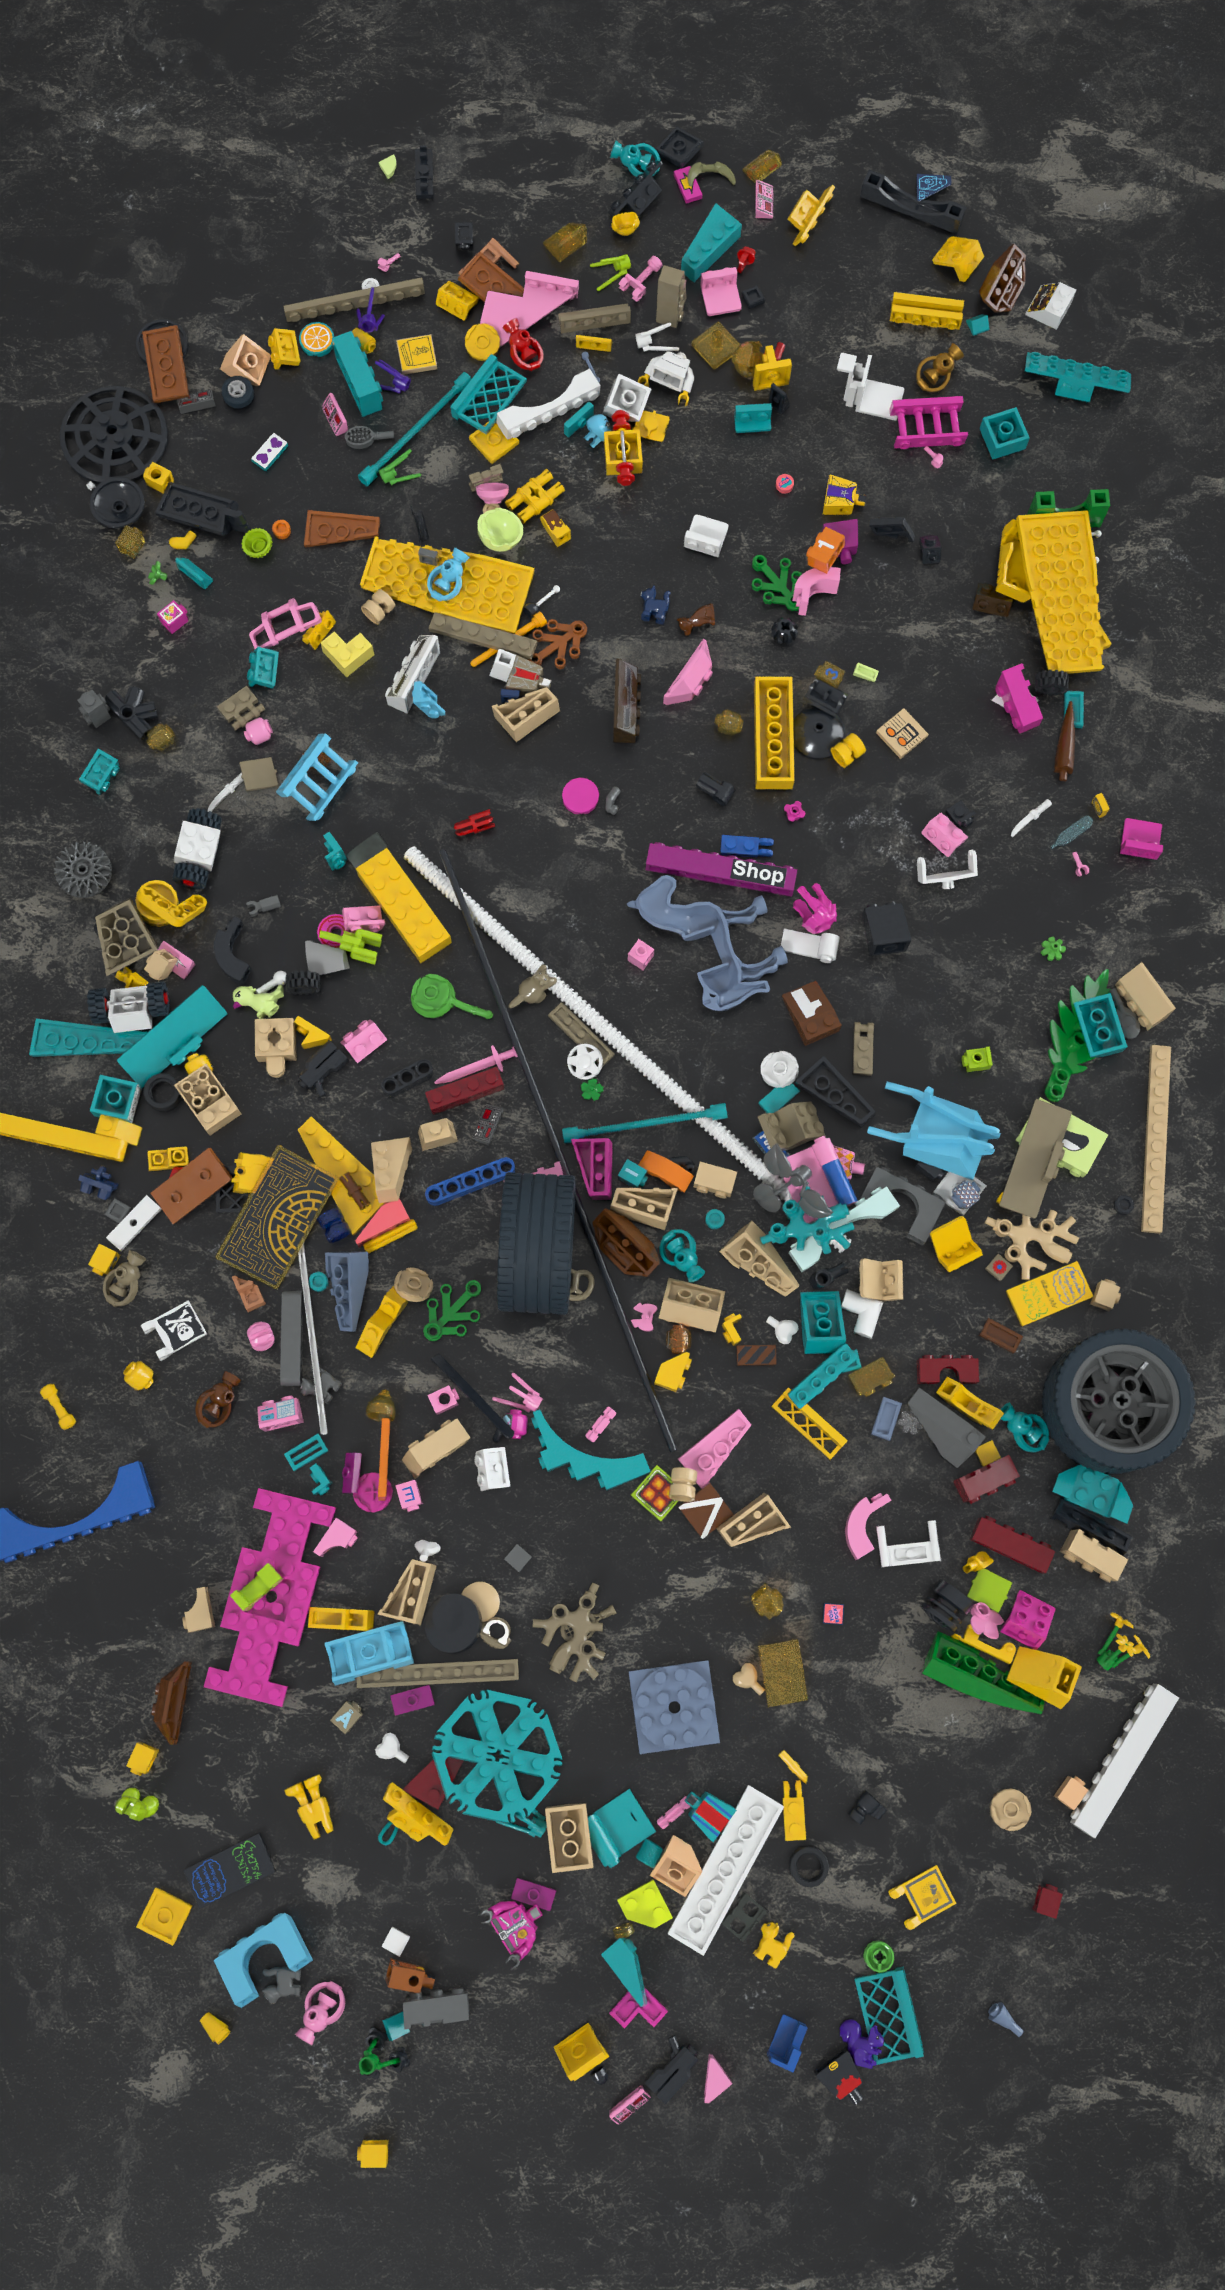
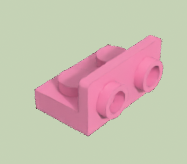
M380 906L349 907L342 910L344 927L347 932L355 933L357 929L378 932L385 925V920H382Z

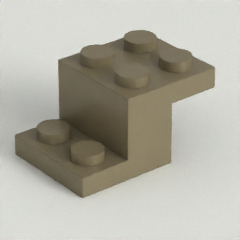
M811 1101L791 1103L774 1113H765L758 1116L770 1148L777 1143L782 1151L793 1150L810 1140L826 1136L824 1127L816 1114L817 1110Z

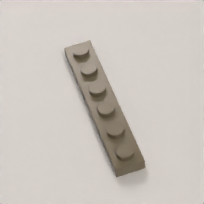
M436 612L429 625L430 632L495 650L501 649L527 659H532L537 646V640Z

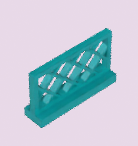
M491 354L451 405L452 417L457 420L460 418L487 434L497 421V413L509 406L527 382V378L497 361V357ZM499 368L505 372L506 376L495 377V372ZM510 379L520 381L518 385L510 386L509 384ZM507 380L508 387L497 388L496 382ZM494 382L495 389L485 391V385ZM509 391L508 398H499V393ZM497 394L498 400L487 402L486 395ZM484 396L485 402L475 404L474 400L476 397ZM499 405L497 412H489L488 406ZM476 408H487L486 414L477 415ZM474 409L475 416L468 417L464 413L466 410ZM489 418V423L484 427L479 424L478 420Z
M904 1966L895 1968V1970L855 1978L868 2036L875 2022L886 2028L882 2034L883 2038L888 2030L898 2036L893 2047L884 2041V2046L891 2050L887 2057L878 2058V2055L873 2054L876 2065L912 2057H924V2048ZM892 1976L894 1985L890 1991L880 1985L884 1977ZM869 1981L875 1985L870 1995L862 1991L860 1982ZM877 1988L888 1994L883 2004L872 1997ZM890 1996L898 2000L899 2007L896 2012L885 2006ZM870 2000L880 2006L875 2017L868 2013L866 2009ZM882 2009L893 2015L888 2025L877 2019ZM895 2017L904 2023V2029L901 2034L890 2028ZM900 2039L909 2044L910 2052L901 2053L895 2049Z

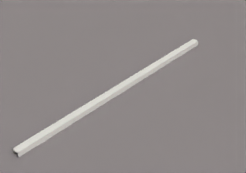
M302 1237L298 1244V1255L320 1431L324 1435L328 1432Z

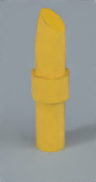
M785 1750L781 1751L779 1757L787 1764L791 1772L795 1773L806 1784L808 1776L800 1768V1765Z

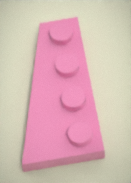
M739 1409L678 1458L684 1468L693 1469L698 1472L696 1483L700 1488L704 1487L715 1475L718 1468L729 1456V1453L751 1426Z

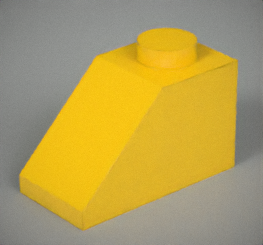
M100 1115L95 1133L128 1142L130 1145L137 1146L142 1127L119 1118Z

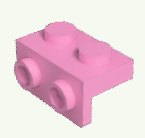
M939 813L930 820L922 831V834L946 857H949L968 838L961 829L955 826L942 813Z
M364 1020L353 1033H347L340 1043L346 1048L355 1062L358 1063L387 1041V1039L372 1020Z

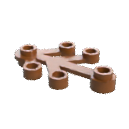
M551 619L547 622V629L550 632L563 631L567 633L560 636L544 634L539 629L533 632V639L537 640V642H553L538 654H533L532 658L538 659L533 663L542 666V660L559 648L558 657L555 659V667L563 669L566 666L565 653L567 642L573 638V646L569 650V655L572 659L579 658L580 639L586 635L587 626L582 621H574L569 625L561 624ZM555 624L556 626L551 628L549 625ZM580 627L581 630L577 631L575 630V628ZM540 634L541 637L536 638L535 635ZM577 651L578 653L574 655L571 652ZM562 661L563 664L558 665L557 662Z

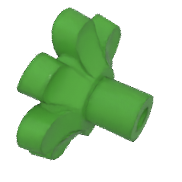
M156 561L155 565H152V572L148 576V579H150L149 584L154 585L158 579L165 581L167 578V574L161 572V563Z
M1049 937L1048 941L1042 942V946L1045 949L1041 951V954L1043 956L1048 954L1047 959L1049 961H1052L1054 957L1060 960L1062 958L1061 953L1066 951V947L1061 946L1063 943L1061 939L1055 941L1054 937Z

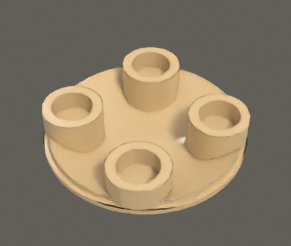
M472 1583L461 1594L476 1603L481 1612L482 1622L493 1618L499 1609V1595L496 1589L488 1583Z

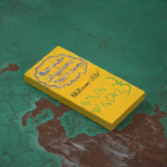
M1077 1261L1006 1290L1021 1326L1094 1297Z

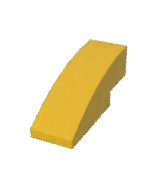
M309 1608L308 1628L360 1631L373 1629L374 1611Z

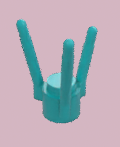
M536 1809L532 1813L537 1818L533 1816L531 1820L526 1817L521 1820L518 1813L514 1814L515 1817L528 1824L527 1828L512 1823L506 1824L496 1821V1823L527 1833L532 1837L536 1835L541 1838L547 1828V1822L544 1821L545 1816L541 1815Z

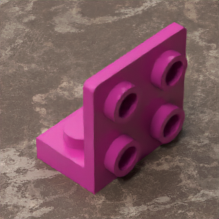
M1126 818L1120 854L1157 860L1163 852V845H1160L1162 824Z
M1020 1590L1011 1614L1002 1625L1000 1632L1037 1650L1046 1640L1055 1608Z

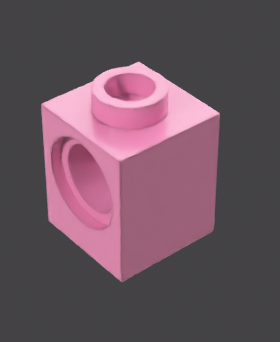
M638 939L628 953V961L644 970L654 956V949Z
M449 1385L428 1395L437 1415L457 1406L456 1400L460 1399L456 1389L451 1390ZM447 1394L450 1396L448 1404L440 1403L439 1399L442 1395Z

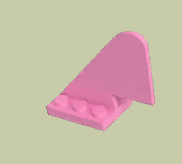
M526 271L523 297L492 291L487 292L480 324L485 323L493 326L498 332L500 347L509 342L511 335L502 328L508 321L518 318L519 329H528L566 301L578 298L579 281Z

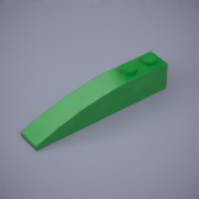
M938 1631L926 1656L922 1674L983 1701L1037 1714L1043 1713L1045 1701L1007 1681L1006 1679L1009 1674L1007 1670L1004 1673L995 1667L996 1663L991 1659L987 1661L979 1655L980 1652L975 1648Z

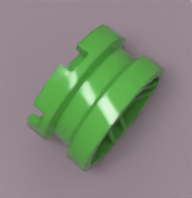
M879 1940L872 1941L864 1949V1961L873 1971L885 1972L893 1965L894 1952L885 1942ZM879 1952H881L882 1959L877 1960L874 1957V1955H877Z

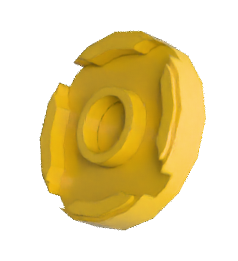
M485 323L472 326L465 336L467 352L472 358L479 361H486L491 354L495 356L500 348L498 332L493 326Z

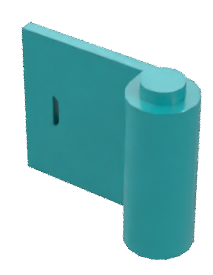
M630 1789L588 1816L591 1846L604 1867L609 1866V1868L617 1865L620 1862L618 1858L656 1832Z

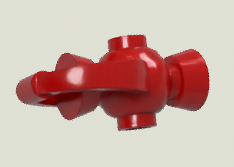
M514 318L502 327L508 334H511L509 344L512 360L517 366L525 370L533 371L540 368L543 361L541 345L530 336L527 330L519 329L518 318ZM517 352H521V359L518 357ZM538 354V361L526 364V362Z

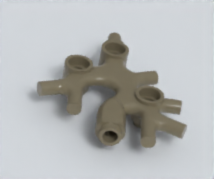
M592 1583L589 1590L585 1591L584 1595L580 1598V1606L576 1611L571 1612L565 1605L557 1604L554 1606L552 1616L549 1619H533L534 1628H544L546 1630L541 1643L548 1647L558 1627L562 1625L572 1627L574 1631L573 1638L562 1644L555 1651L549 1663L551 1665L549 1669L560 1674L561 1671L565 1670L571 1655L576 1654L578 1661L569 1678L577 1682L582 1671H586L594 1680L599 1673L592 1667L590 1658L596 1657L603 1660L606 1654L597 1649L592 1641L587 1640V1635L590 1632L603 1631V1623H594L589 1619L590 1611L594 1608L597 1598L595 1594L599 1588V1585ZM590 1599L591 1605L586 1607L583 1601ZM559 1608L564 1610L563 1616L557 1615L556 1612ZM590 1645L592 1647L591 1652H585L584 1646Z

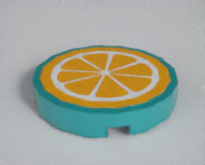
M313 322L301 330L299 335L300 346L309 356L322 357L333 349L332 338H334V333L328 325L321 322Z

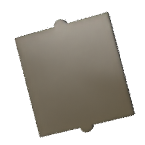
M271 757L239 762L242 772L241 779L244 780L246 792L278 787L277 770L274 769Z

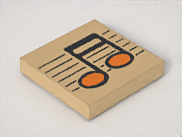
M904 708L876 731L879 737L900 759L929 735Z

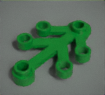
M763 555L755 556L752 562L753 569L758 572L763 571L772 583H765L761 579L756 578L752 581V589L754 591H768L763 595V602L765 604H784L789 610L796 611L799 610V607H796V603L791 601L798 580L794 576L800 577L802 573L799 571L792 573L791 581L793 585L790 592L786 587L788 570L791 566L790 559H781L779 579L767 565V559ZM786 562L788 566H784L782 563ZM759 583L760 586L756 587L754 584ZM769 591L781 592L784 597L774 596ZM770 596L772 599L767 600L765 597Z
M471 1280L466 1284V1292L451 1307L450 1295L452 1294V1288L449 1284L441 1286L443 1316L438 1321L436 1309L439 1307L438 1301L435 1298H430L427 1301L429 1323L425 1325L423 1330L426 1339L437 1341L442 1335L463 1337L467 1333L464 1325L444 1327L448 1321L470 1320L476 1323L480 1320V1313L476 1310L457 1313L471 1297H476L481 1293V1285L475 1280ZM476 1286L477 1291L471 1292L470 1288ZM449 1287V1293H443V1288ZM431 1301L436 1302V1306L434 1308H431L429 1306V1303ZM473 1313L478 1314L476 1320L471 1319ZM463 1327L465 1329L464 1333L459 1334L457 1332L458 1328ZM432 1328L437 1329L435 1335L430 1334Z

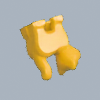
M770 1922L761 1926L763 1937L758 1949L753 1954L762 1961L766 1954L770 1955L771 1958L767 1964L776 1969L780 1961L786 1956L791 1940L794 1938V1933H788L783 1943L775 1940L774 1938L778 1934L779 1926L778 1923Z

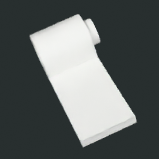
M784 929L781 946L785 952L817 958L824 963H831V961L836 960L840 937L831 933H823L821 936Z

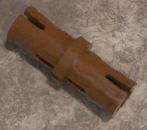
M347 1172L344 1174L347 1180L343 1176L339 1180L347 1189L348 1196L354 1199L360 1210H364L365 1206L362 1204V1201L367 1207L371 1203L361 1191V1186L357 1185L350 1173Z

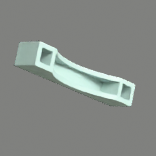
M887 1186L883 1189L879 1187L871 1192L872 1196L867 1200L862 1198L855 1203L856 1207L849 1210L850 1214L847 1215V1218L830 1223L829 1228L834 1229L861 1219H883L898 1209L900 1205ZM810 1236L805 1241L804 1251L796 1249V1242L790 1246L792 1250L789 1251V1255L800 1271L803 1272L819 1261L822 1247L817 1245L813 1236Z

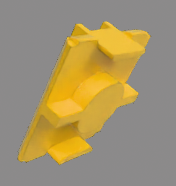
M643 410L640 421L635 423L633 430L640 429V437L663 442L670 419L668 416L656 414V411L652 413Z

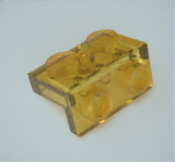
M883 1357L848 1375L858 1395L864 1394L865 1397L875 1393L874 1388L880 1385L884 1388L892 1384V1379L896 1377L894 1373L892 1374Z

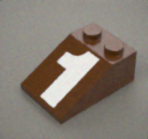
M817 981L782 995L805 1046L840 1031L842 1025Z

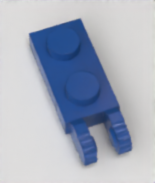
M722 835L720 855L755 858L758 856L771 857L773 856L772 850H758V846H772L774 840L769 838L759 839L758 837Z

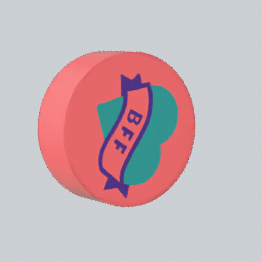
M788 474L780 475L776 480V489L784 494L792 491L794 486L793 478Z

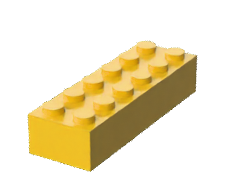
M755 677V789H793L792 677Z
M387 848L356 868L361 881L420 963L452 943L449 933Z

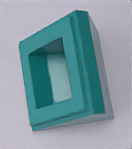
M981 314L966 320L973 336L989 330L988 315Z

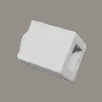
M499 649L489 676L507 682L516 655Z

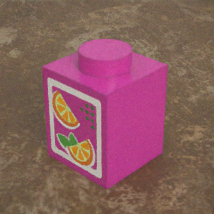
M174 600L157 613L160 622L171 634L189 621L186 615L188 612L182 604L178 605Z

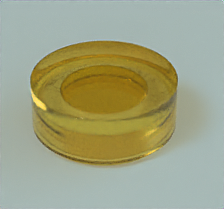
M626 1923L613 1929L614 1936L617 1939L627 1937L635 1931L632 1923Z

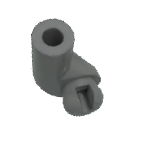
M613 787L606 797L605 810L608 814L615 815L618 811V806L614 805L616 798L621 792L618 787Z

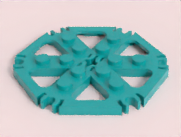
M491 1690L481 1691V1700H476L474 1694H471L469 1701L467 1696L436 1733L443 1734L444 1736L438 1734L434 1736V1739L440 1740L441 1746H433L432 1750L440 1751V1753L432 1752V1756L446 1800L451 1794H454L449 1803L452 1804L455 1800L460 1801V1807L457 1809L458 1812L467 1806L466 1810L462 1813L464 1815L506 1824L514 1823L515 1813L520 1815L521 1820L525 1818V1812L528 1817L559 1780L554 1779L559 1777L560 1773H556L553 1767L562 1766V1762H560L562 1756L548 1715L546 1714L543 1719H540L544 1714V1710L542 1709L539 1713H535L533 1710L537 1704L536 1702L532 1703L528 1708L527 1705L531 1699ZM497 1701L517 1705L520 1709V1714L503 1734H501L493 1710V1704ZM467 1711L472 1713L481 1741L456 1736L452 1733V1726L463 1713ZM540 1727L544 1730L550 1751L547 1755H542L517 1748L534 1728ZM497 1751H499V1755H501L504 1758L499 1759L497 1762L495 1761V1757L489 1754H495ZM447 1757L477 1764L459 1785H454L450 1780L445 1760ZM514 1771L543 1778V1786L531 1800L523 1799ZM492 1778L502 1804L500 1811L479 1808L475 1804L476 1797Z

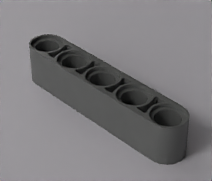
M282 1291L281 1386H300L302 1382L303 1291Z

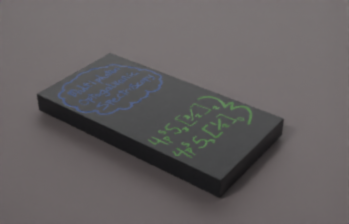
M258 1833L183 1871L198 1907L201 1909L275 1873L276 1869L262 1836Z

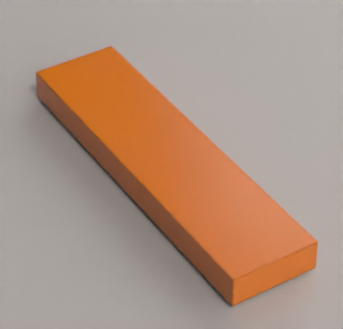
M382 1418L378 1501H385L387 1495L389 1418Z

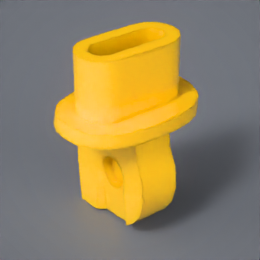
M981 1551L967 1560L963 1570L965 1573L980 1571L992 1564L994 1560L986 1552Z

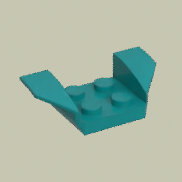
M1081 1464L1059 1473L1052 1491L1065 1497V1500L1102 1517H1112L1126 1524L1133 1508V1504L1122 1482L1102 1472L1086 1468Z

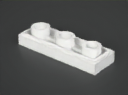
M146 1195L106 1238L122 1251L156 1216L161 1208ZM134 1221H137L136 1226H132Z

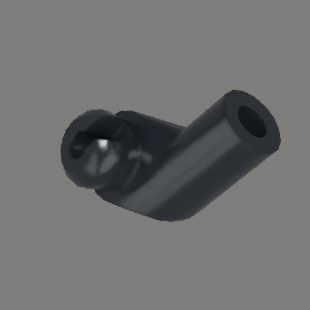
M687 1156L669 1158L670 1161L691 1174L696 1170L695 1163Z

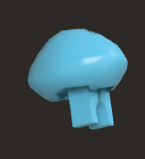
M603 414L590 417L586 422L590 432L584 438L587 441L593 438V442L590 444L593 448L599 442H604V432L611 431L607 417Z

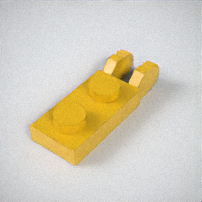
M801 1780L795 1783L796 1797H789L790 1787L788 1781H783L784 1798H782L784 1806L785 1841L806 1840Z

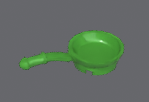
M428 974L422 979L419 978L413 985L411 993L412 1006L418 1014L424 1017L436 1018L443 1016L453 1006L486 1019L493 1017V1013L490 1010L481 1009L457 1000L454 987L449 980L442 976Z

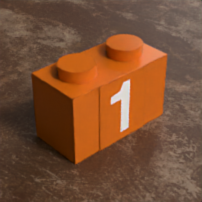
M825 527L822 533H818L813 547L810 546L807 551L808 565L827 574L845 546V536Z

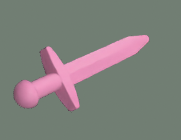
M492 1045V1056L446 1073L434 1083L452 1082L496 1064L500 1071L503 1072L501 1061L513 1056L517 1057L516 1051L512 1047L511 1050L498 1054Z

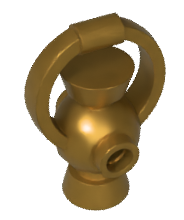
M952 343L948 353L944 352L936 356H930L920 362L916 370L917 384L923 391L938 392L948 384L951 372L954 369V360L958 361L964 357L960 348ZM933 360V368H928L923 373L933 385L938 381L939 375L945 376L943 384L938 388H929L928 384L920 378L921 368L927 361Z

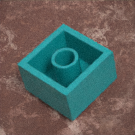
M1017 407L984 417L980 426V432L992 460L1026 449L1030 437Z

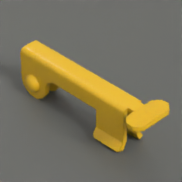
M971 1624L967 1625L963 1638L958 1634L951 1635L952 1638L960 1640L1007 1664H1011L1016 1652L1015 1645L1010 1642L1004 1644L998 1650L979 1641V1635L974 1632Z

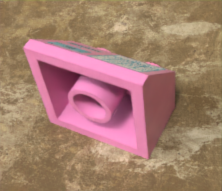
M286 1396L281 1398L282 1401L274 1403V1400L263 1402L262 1406L258 1407L259 1428L266 1432L304 1423L299 1399L293 1398V1396Z

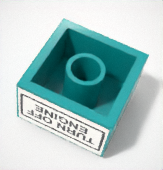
M100 1075L90 1112L95 1117L105 1115L132 1123L142 1088L135 1082Z

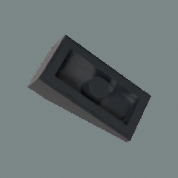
M772 383L769 403H771L773 409L782 415L789 408L790 403L787 394Z

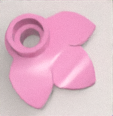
M985 1603L974 1604V1607L971 1609L972 1618L970 1620L974 1632L978 1635L984 1633L985 1636L991 1639H998L997 1625L1004 1623L1002 1617L996 1611L990 1610Z

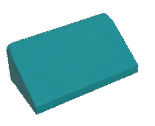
M175 559L178 569L203 589H206L213 582L209 575L189 559Z

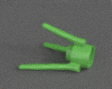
M411 449L407 450L388 466L379 470V474L385 484L390 482L393 485L397 482L421 476L418 473L395 478L397 473L394 467L408 457V454L412 452Z

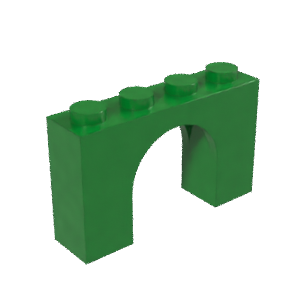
M1109 489L1090 490L1085 502L1076 507L1066 509L1056 508L1054 491L1036 492L1027 514L1088 510L1090 527H1101L1110 507Z

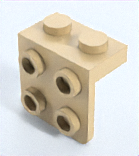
M870 1259L860 1260V1295L862 1298L884 1302L903 1299V1261L880 1262Z

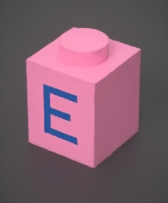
M416 1480L396 1485L402 1509H407L408 1512L419 1509L418 1505L423 1503Z

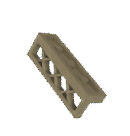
M627 303L559 313L561 333L628 324L631 319L630 306Z

